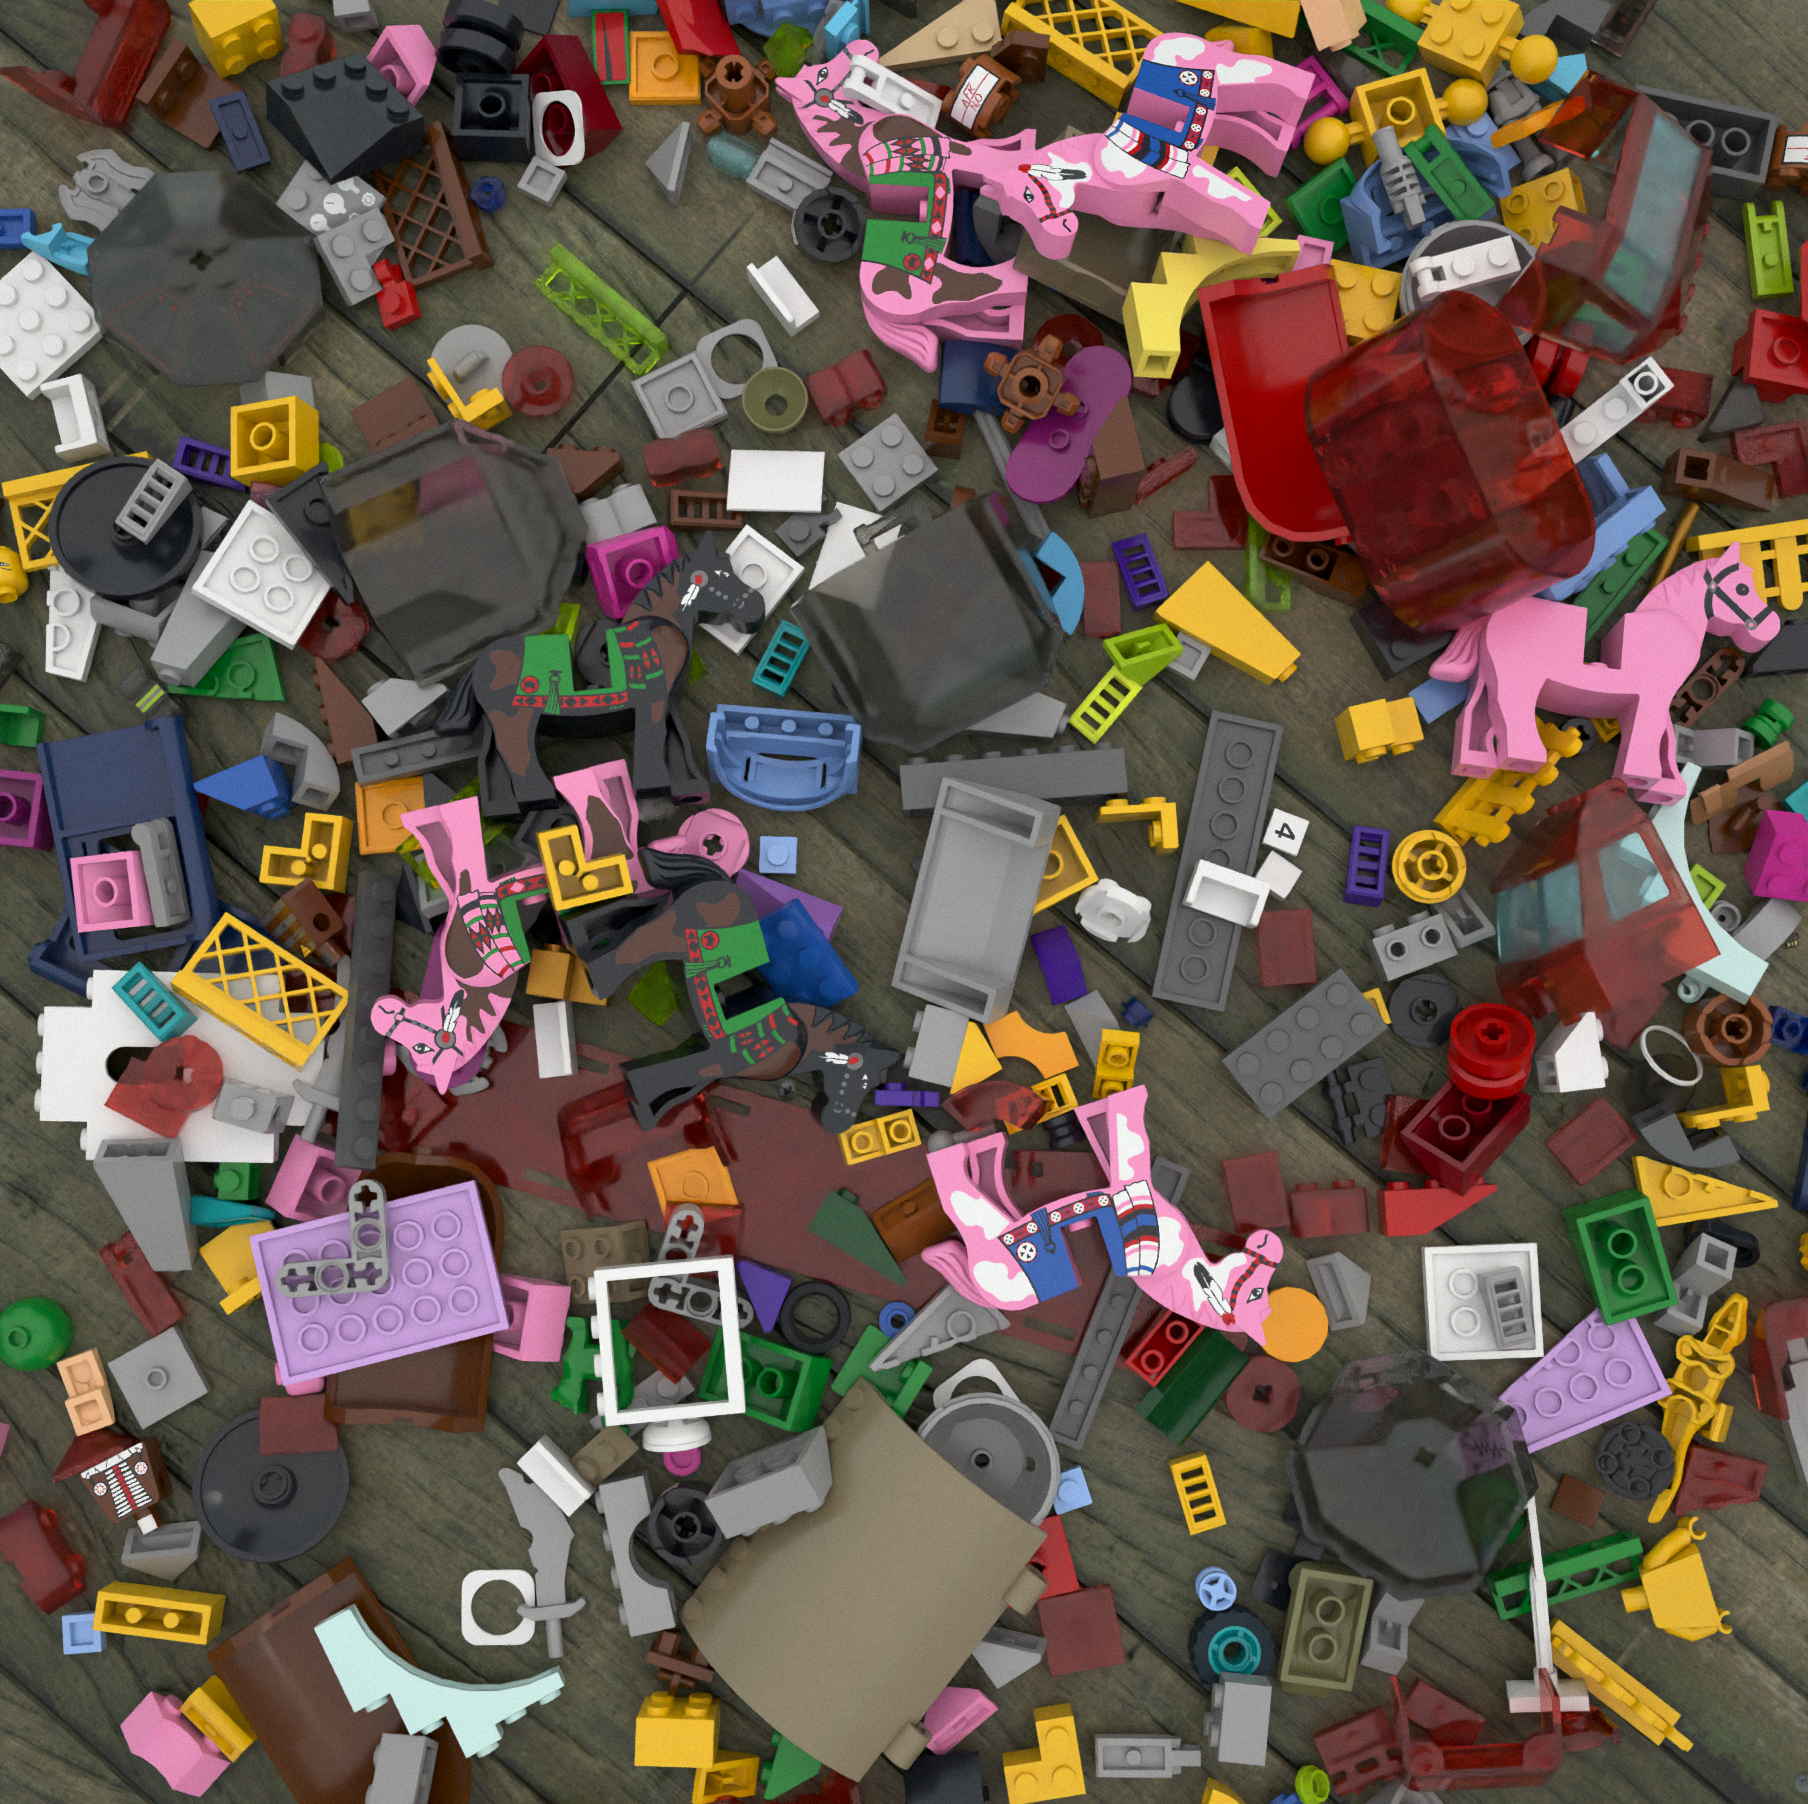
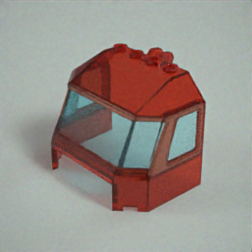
M1586 69L1539 134L1538 141L1580 156L1589 165L1615 175L1603 221L1560 205L1552 218L1554 222L1559 224L1550 243L1541 241L1534 257L1490 311L1489 318L1622 366L1662 348L1673 336H1679L1686 325L1688 316L1684 314L1685 307L1695 290V284L1692 283L1693 274L1697 271L1702 261L1703 253L1699 252L1710 229V222H1707L1711 206L1713 150L1704 142L1695 139L1637 87Z
M1611 778L1592 787L1590 790L1546 809L1548 817L1536 823L1489 887L1492 894L1496 893L1499 945V965L1495 966L1497 985L1508 1006L1523 1014L1530 1021L1531 1025L1535 1024L1531 1018L1533 1015L1539 1020L1557 1011L1564 1026H1570L1583 1019L1580 1012L1595 1007L1598 1014L1615 1008L1721 955L1649 815L1626 794L1628 793L1627 783L1621 780V778Z

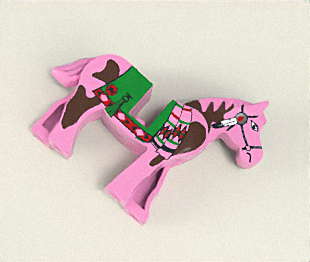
M854 40L850 42L835 58L826 64H818L811 67L804 64L795 78H776L777 93L793 104L800 127L812 146L835 173L853 187L866 193L871 212L920 215L919 222L867 219L860 268L862 310L875 335L890 349L910 359L926 373H933L937 368L938 338L986 342L1022 351L1028 276L1012 268L1015 257L994 266L970 267L949 260L952 241L953 196H955V193L963 189H967L968 193L979 191L982 186L987 185L983 181L985 173L1008 170L1019 160L1035 152L1036 129H1025L1014 136L1004 139L983 138L962 142L942 134L912 116L906 114H887L863 107L864 102L846 97L842 93L845 79L850 78L851 71L849 65L853 55L866 56L879 64L878 49L868 40ZM865 77L863 83L870 86L873 80ZM996 306H1011L1002 310L990 309Z
M625 759L551 777L555 790L568 802L578 819L585 861L616 853L625 854L633 893L629 894L655 889L646 882L637 857L639 812L636 800H634ZM477 796L400 814L403 826L418 839L423 847L427 864L449 901V910L440 937L443 996L437 1000L423 999L407 1004L398 996L384 995L375 1001L371 1010V1021L375 1030L407 1047L417 1063V1071L434 1075L440 1094L446 1092L452 1072L466 1064L481 1049L500 1023L515 990L518 971L531 961L516 901L521 900L524 905L538 903L546 900L545 893L549 892L542 863L520 867L487 880ZM679 834L655 840L647 847L666 853L683 854L687 846V840L683 835ZM583 905L556 911L554 909L563 945L568 950L570 949L565 938L564 932L562 930L560 921L558 919V915H561ZM611 938L602 940L596 945L604 944L608 942Z

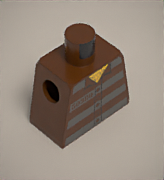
M307 877L284 894L258 920L290 954L301 961L306 960L315 953L327 968L330 969L346 955L333 940V937L344 927L343 922L310 877Z

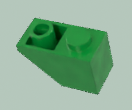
M776 1729L774 1730L770 1745L777 1747L773 1761L766 1759L760 1783L766 1785L764 1798L768 1800L778 1797L817 1775L821 1766L820 1761L800 1749Z

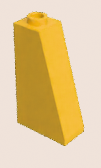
M1175 0L1290 38L1295 36L1303 9L1300 0Z
M1209 561L1155 611L1152 617L1157 624L1166 622L1174 634L1178 635L1181 631L1210 647L1212 655L1268 686L1277 678L1283 683L1298 668L1294 662L1301 653Z

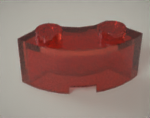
M989 1081L975 1083L957 1091L942 1106L967 1131L981 1132L991 1123L1003 1120L1010 1122L1019 1129L1031 1130L1053 1106L1055 1101L1041 1091L1023 1084Z
M31 1499L0 1519V1551L6 1564L13 1560L25 1581L19 1584L22 1590L41 1610L50 1615L88 1590L85 1574L87 1572V1565L82 1556L74 1553L66 1542L59 1528L60 1523L56 1513L51 1508H44Z

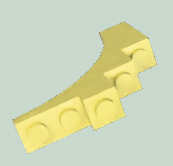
M1186 233L1180 250L1181 253L1161 252L1152 277V283L1131 282L1122 308L1134 377L1171 379L1181 352L1180 323L1183 317L1199 302L1197 289L1232 279L1276 278L1278 274L1292 272L1301 251L1298 240L1258 237L1250 256L1221 241L1198 238Z

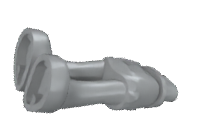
M1501 63L1486 88L1488 106L1499 129L1542 109L1538 103L1540 98L1537 93L1531 91L1525 83L1519 81L1512 71H1507ZM1551 124L1534 132L1546 154L1538 150L1529 136L1512 142L1524 165L1522 177L1526 183L1551 174L1553 169L1555 171L1560 170L1577 157L1586 147L1585 141L1579 135L1573 134L1563 138Z

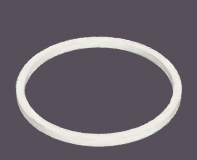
M1653 1025L1646 1028L1640 1036V1046L1644 1057L1651 1067L1663 1078L1680 1086L1696 1084L1703 1075L1702 1062L1696 1054L1691 1052L1698 1069L1696 1079L1682 1081L1665 1073L1653 1061L1645 1044L1646 1034L1649 1031L1658 1030L1674 1036L1691 1052L1685 1038L1664 1026Z

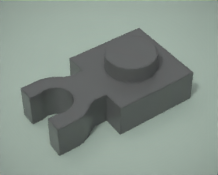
M822 494L821 510L829 503L828 498L824 494ZM837 508L829 515L795 512L774 532L800 561L826 538L822 528L838 522L842 518V514Z

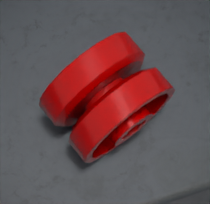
M1546 308L1539 328L1529 341L1523 345L1517 369V386L1538 391L1546 383L1549 394L1570 399L1581 382L1590 357L1595 333L1594 319L1572 315L1564 324L1562 312Z
M1482 1003L1469 1006L1459 1012L1451 1023L1446 1070L1451 1081L1462 1092L1481 1099L1496 1100L1507 1098L1522 1090L1530 1077L1531 1059L1535 1045V1031L1530 1021L1518 1010L1503 1004Z

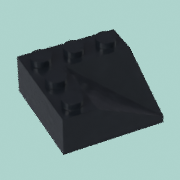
M360 52L266 82L267 120L330 185L422 152L424 116Z

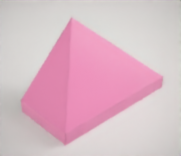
M945 1687L925 1715L923 1725L932 1734V1739L926 1747L936 1755L946 1754L999 1708L979 1689Z

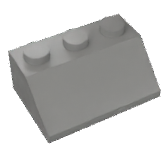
M822 1425L731 1460L704 1500L726 1539L739 1534L749 1536L763 1525L771 1522L774 1525L781 1524L795 1513L803 1510L806 1513H810L824 1504V1498L833 1484L825 1429Z

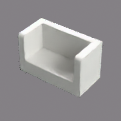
M82 374L40 384L41 393L52 401L62 442L61 445L54 447L56 455L70 464L111 453L94 384Z
M1200 859L1195 864L1182 905L1253 929L1259 923L1272 884Z

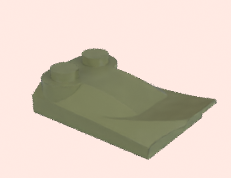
M1313 1561L1297 1563L1289 1574V1587L1292 1592L1277 1678L1282 1685L1283 1692L1322 1698L1337 1690L1352 1692L1374 1579L1369 1574L1345 1566Z

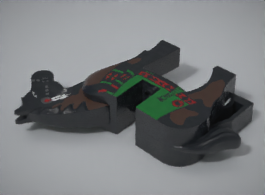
M708 530L697 550L682 555L663 568L635 597L623 617L622 623L606 630L612 688H605L603 685H588L583 687L582 691H577L574 659L568 634L508 636L497 639L486 646L476 662L458 679L444 711L434 724V733L440 738L466 737L472 735L483 715L485 726L484 740L477 763L482 817L486 826L524 823L523 812L559 809L555 787L547 779L539 765L538 747L541 736L561 739H594L635 731L634 800L670 797L673 807L710 803L709 782L702 776L694 763L691 741L677 712L692 673L695 628L700 623L710 625L730 623L740 633L754 634L761 629L765 622L764 598L758 591L742 582L734 574L730 554L715 548L713 532Z
M641 847L638 849L637 857L646 882L655 889L588 903L558 915L569 949L579 957L590 990L599 1000L612 996L618 986L639 968L653 962L665 960L674 998L692 1035L675 1049L618 1064L626 1085L622 1089L634 1124L643 1133L654 1129L659 1119L669 1109L691 1099L715 1079L735 1078L776 1081L784 1077L812 1071L813 1083L818 1090V1094L811 1104L812 1119L826 1131L833 1134H841L850 1129L854 1124L865 1095L880 1083L885 1084L888 1067L905 1059V1054L894 1048L882 1046L862 1026L815 1002L790 996H780L761 984L724 998L719 986L714 987V984L768 963L770 960L756 908L751 897L745 890L735 885L729 875L719 865L706 858L694 854L666 853L649 847ZM611 938L608 942L592 950L602 940Z

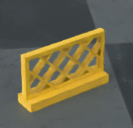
M1017 0L1015 3L1011 2L1004 11L1000 29L1001 35L1005 37L1013 30L1050 35L1047 65L1117 110L1124 102L1127 92L1137 79L1146 48L1135 49L1132 36L1143 35L1153 40L1157 36L1164 34L1113 0H1089L1093 9L1075 11L1073 0H1066L1068 12L1051 14L1048 1L1056 0ZM1041 2L1044 15L1033 16L1023 8L1026 4ZM1114 16L1121 21L1122 28L1105 30L1102 17ZM1095 18L1098 31L1081 33L1078 20ZM1071 21L1074 34H1061L1054 29L1053 23ZM1125 37L1127 50L1110 52L1107 39ZM1100 40L1103 53L1093 54L1084 48L1083 42ZM1130 59L1132 71L1128 76L1114 68L1113 61Z
M147 451L126 455L155 461ZM93 463L1 483L4 497L9 500L20 557L25 572L28 573L60 565L52 548L45 558L32 560L30 548L38 537L50 543L49 538L41 532L49 522L50 512L58 493L70 478ZM46 503H51L49 507L44 505ZM38 506L45 510V513L36 526L32 528L24 523L21 509ZM26 529L31 532L28 537L26 534Z
M227 912L216 924L183 970H179L170 982L174 992L300 1073L348 1004V991ZM227 925L242 933L243 947L221 950L219 936ZM247 937L257 944L248 945ZM215 943L217 951L208 952ZM266 949L274 954L276 967L253 971L250 952ZM245 953L249 972L226 976L223 956ZM218 957L222 977L205 980L193 971L201 960ZM279 958L290 965L281 966ZM299 970L304 973L308 988L286 992L282 972ZM277 973L281 993L258 997L255 977ZM250 978L254 998L236 1000L229 995L227 982ZM311 979L322 986L313 987ZM223 983L224 991L214 986V984ZM330 990L342 998L334 1010L318 1013L314 993ZM309 994L313 1014L291 1018L287 998ZM279 999L283 1000L286 1019L269 1021L262 1017L260 1003ZM255 1004L256 1012L245 1005ZM328 1017L323 1026L320 1027L319 1019ZM309 1020L315 1021L317 1034L308 1046L294 1037L292 1023ZM287 1025L289 1033L278 1026Z

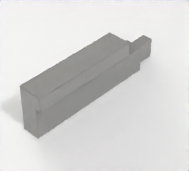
M1798 1335L1782 1340L1788 1362L1783 1363L1789 1386L1774 1389L1772 1393L1799 1483L1808 1487V1350L1804 1337Z

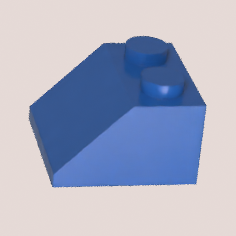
M263 754L193 783L195 790L262 818H269L270 821L287 817L291 814L290 809L300 805L291 801L293 786L285 766Z

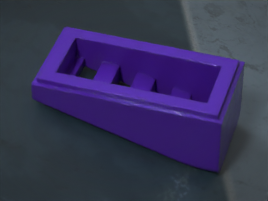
M181 435L172 465L173 469L184 475L188 480L245 492L246 485L230 479L231 450ZM191 452L198 453L194 468L188 467ZM206 455L212 456L208 472L202 471ZM225 459L227 461L223 475H216L219 460Z
M1143 533L1111 543L1132 612L1163 604L1170 596L1147 534ZM1141 545L1143 552L1124 557L1123 550ZM1142 559L1146 560V565L1129 570L1127 564ZM1150 572V578L1137 582L1133 581V576ZM1154 585L1155 591L1142 595L1138 594L1137 589Z
M1359 825L1353 826L1343 902L1370 907L1380 906L1384 899L1391 830ZM1360 840L1380 843L1379 848L1359 845ZM1358 855L1378 858L1377 862L1358 860ZM1357 870L1376 873L1375 877L1356 875Z

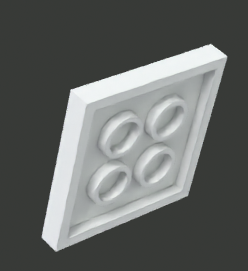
M34 251L0 280V368L33 401L41 394L40 384L56 380L112 330L108 323L46 258Z
M249 500L192 587L191 593L293 650L331 587L276 516Z
M1537 1243L1421 1246L1428 1359L1432 1361L1544 1357ZM1510 1266L1520 1267L1536 1340L1497 1349L1477 1275ZM1510 1282L1494 1286L1495 1292L1511 1289ZM1514 1296L1497 1300L1498 1307L1515 1303ZM1518 1311L1500 1315L1501 1321L1519 1317ZM1522 1325L1503 1329L1504 1336L1523 1332Z

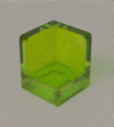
M784 22L762 49L778 77L795 78L801 70L800 65L806 59L804 51L811 45L814 39L808 29Z

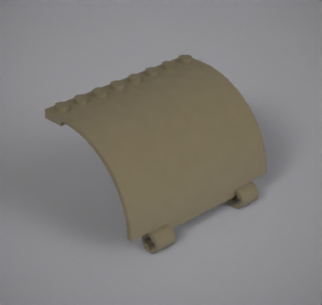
M862 1375L852 1388L848 1390L845 1397L822 1425L826 1431L833 1484L824 1498V1504L810 1513H806L804 1510L795 1513L781 1524L774 1525L771 1522L763 1525L749 1536L739 1534L677 1614L710 1665L758 1715L813 1758L858 1783L882 1752L900 1768L908 1770L932 1739V1734L920 1720L1008 1605L1026 1616L1050 1586L1049 1580L1038 1569L1028 1563L1048 1537L1047 1533L1010 1510L949 1463L889 1406L887 1399L877 1387Z

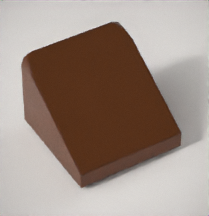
M1563 1473L1549 1508L1592 1528L1606 1493Z

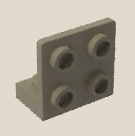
M645 1219L631 1220L612 1226L566 1229L560 1232L567 1286L571 1287L570 1304L596 1303V1300L589 1299L588 1277H594V1270L597 1267L651 1262ZM651 1277L608 1281L610 1302H627L647 1296Z

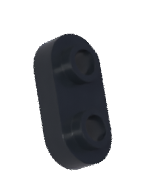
M1709 1220L1693 1221L1684 1228L1685 1249L1701 1233H1705L1737 1248L1734 1267L1736 1268L1752 1266L1760 1258L1759 1241L1749 1232Z

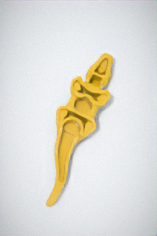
M1738 1293L1732 1294L1713 1315L1708 1325L1707 1335L1702 1341L1694 1339L1693 1335H1684L1677 1342L1676 1358L1680 1363L1673 1378L1665 1379L1672 1394L1657 1400V1403L1662 1406L1664 1413L1662 1434L1669 1440L1676 1455V1473L1670 1486L1658 1496L1648 1517V1522L1650 1523L1661 1521L1681 1483L1684 1460L1689 1443L1694 1433L1717 1413L1715 1402L1725 1380L1735 1369L1734 1358L1730 1354L1731 1350L1742 1343L1747 1335L1748 1300Z

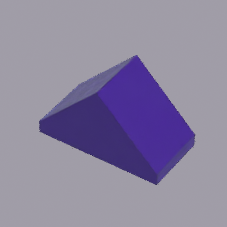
M1065 925L1029 936L1052 1005L1054 1006L1087 995L1088 992L1079 956Z
M743 1258L736 1263V1267L763 1331L768 1333L775 1326L794 1277L750 1259Z

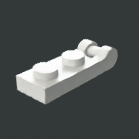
M853 55L849 65L851 75L850 78L845 79L842 93L846 97L860 100L880 112L912 116L935 129L942 100L863 55ZM865 77L873 80L871 87L863 83Z
M1511 235L1433 257H1421L1409 264L1412 276L1417 277L1419 282L1417 292L1420 301L1431 300L1517 276L1521 271ZM1439 271L1442 281H1434L1432 273Z

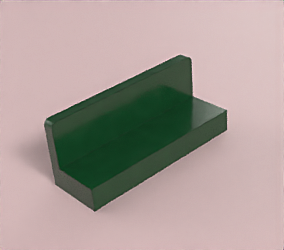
M1206 1326L1135 1410L1161 1430L1176 1445L1182 1446L1249 1364L1250 1357L1215 1328Z

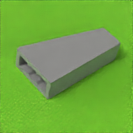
M203 549L199 553L150 659L158 677L163 682L172 686L183 684L195 687L247 627V624L191 593L192 587L214 555V552Z
M943 655L917 718L916 728L923 731L1051 743L1054 734L1062 737L1070 716L1063 714L1066 703Z
M180 1137L102 1140L93 1161L94 1169L153 1271L178 1272L192 1270L200 1246L196 1225L190 1223L191 1195Z

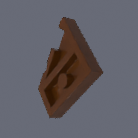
M1013 30L1005 36V40L998 41L992 46L989 57L1021 77L1023 83L1044 82L1050 35Z

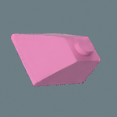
M420 25L386 26L366 58L414 107L430 84L437 60L435 56L436 50Z

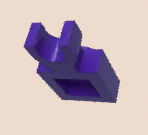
M906 1083L883 1084V1090H876L875 1105L939 1107V1092L906 1091Z

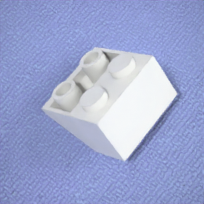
M1595 1011L1564 1015L1534 1054L1539 1092H1569L1606 1087L1605 1079L1608 1078V1064L1605 1057L1601 1056L1599 1041L1603 1039V1028L1600 1020L1596 1019Z

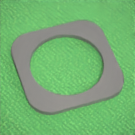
M742 319L702 337L697 344L696 352L721 399L732 400L742 396L746 383H727L720 379L713 370L711 363L713 350L725 337L745 335L752 338L758 343L763 352L761 370L767 367H778L761 326L754 320Z

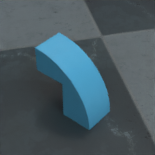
M1048 531L1032 556L1061 575V578L1038 610V613L1065 633L1072 635L1083 609V576L1079 563L1069 546L1056 533Z

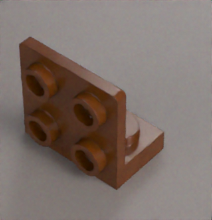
M174 38L135 97L151 117L209 151L221 133L208 100L244 89L227 78L221 79L217 72L197 60L187 44Z
M412 377L406 378L351 411L352 418L371 448L369 451L386 474L391 473L449 438Z

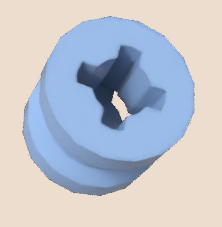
M1210 1566L1201 1570L1196 1577V1593L1204 1606L1210 1610L1222 1611L1233 1604L1237 1591L1227 1571L1221 1567Z

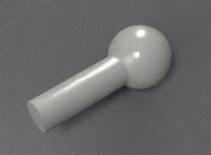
M993 1121L953 1134L946 1130H938L929 1137L927 1146L929 1152L933 1153L957 1144L984 1138L997 1132Z

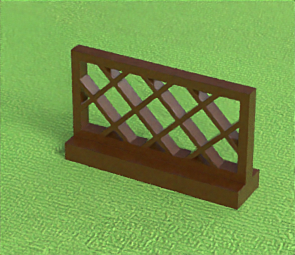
M441 121L427 125L429 132L423 134L422 147L429 145L432 153L426 167L413 162L412 160L415 156L413 155L399 160L401 164L393 180L383 175L381 167L372 170L378 192L387 198L383 209L390 231L395 239L394 244L405 280L413 283L415 291L474 267L483 270L494 266L463 162L458 159L452 132ZM409 166L423 172L414 190L401 184ZM431 176L440 180L442 185L436 200L422 194ZM398 189L412 195L403 213L395 210L392 204ZM420 199L433 205L425 223L411 217ZM441 209L450 213L452 217V222L446 234L433 228ZM409 222L422 228L414 246L405 243L402 237ZM430 232L443 238L435 257L422 251ZM455 233H457L458 239L454 238ZM451 242L461 247L464 256L463 260L453 264L443 261ZM420 255L431 260L432 263L427 273L415 278L412 268L418 256Z

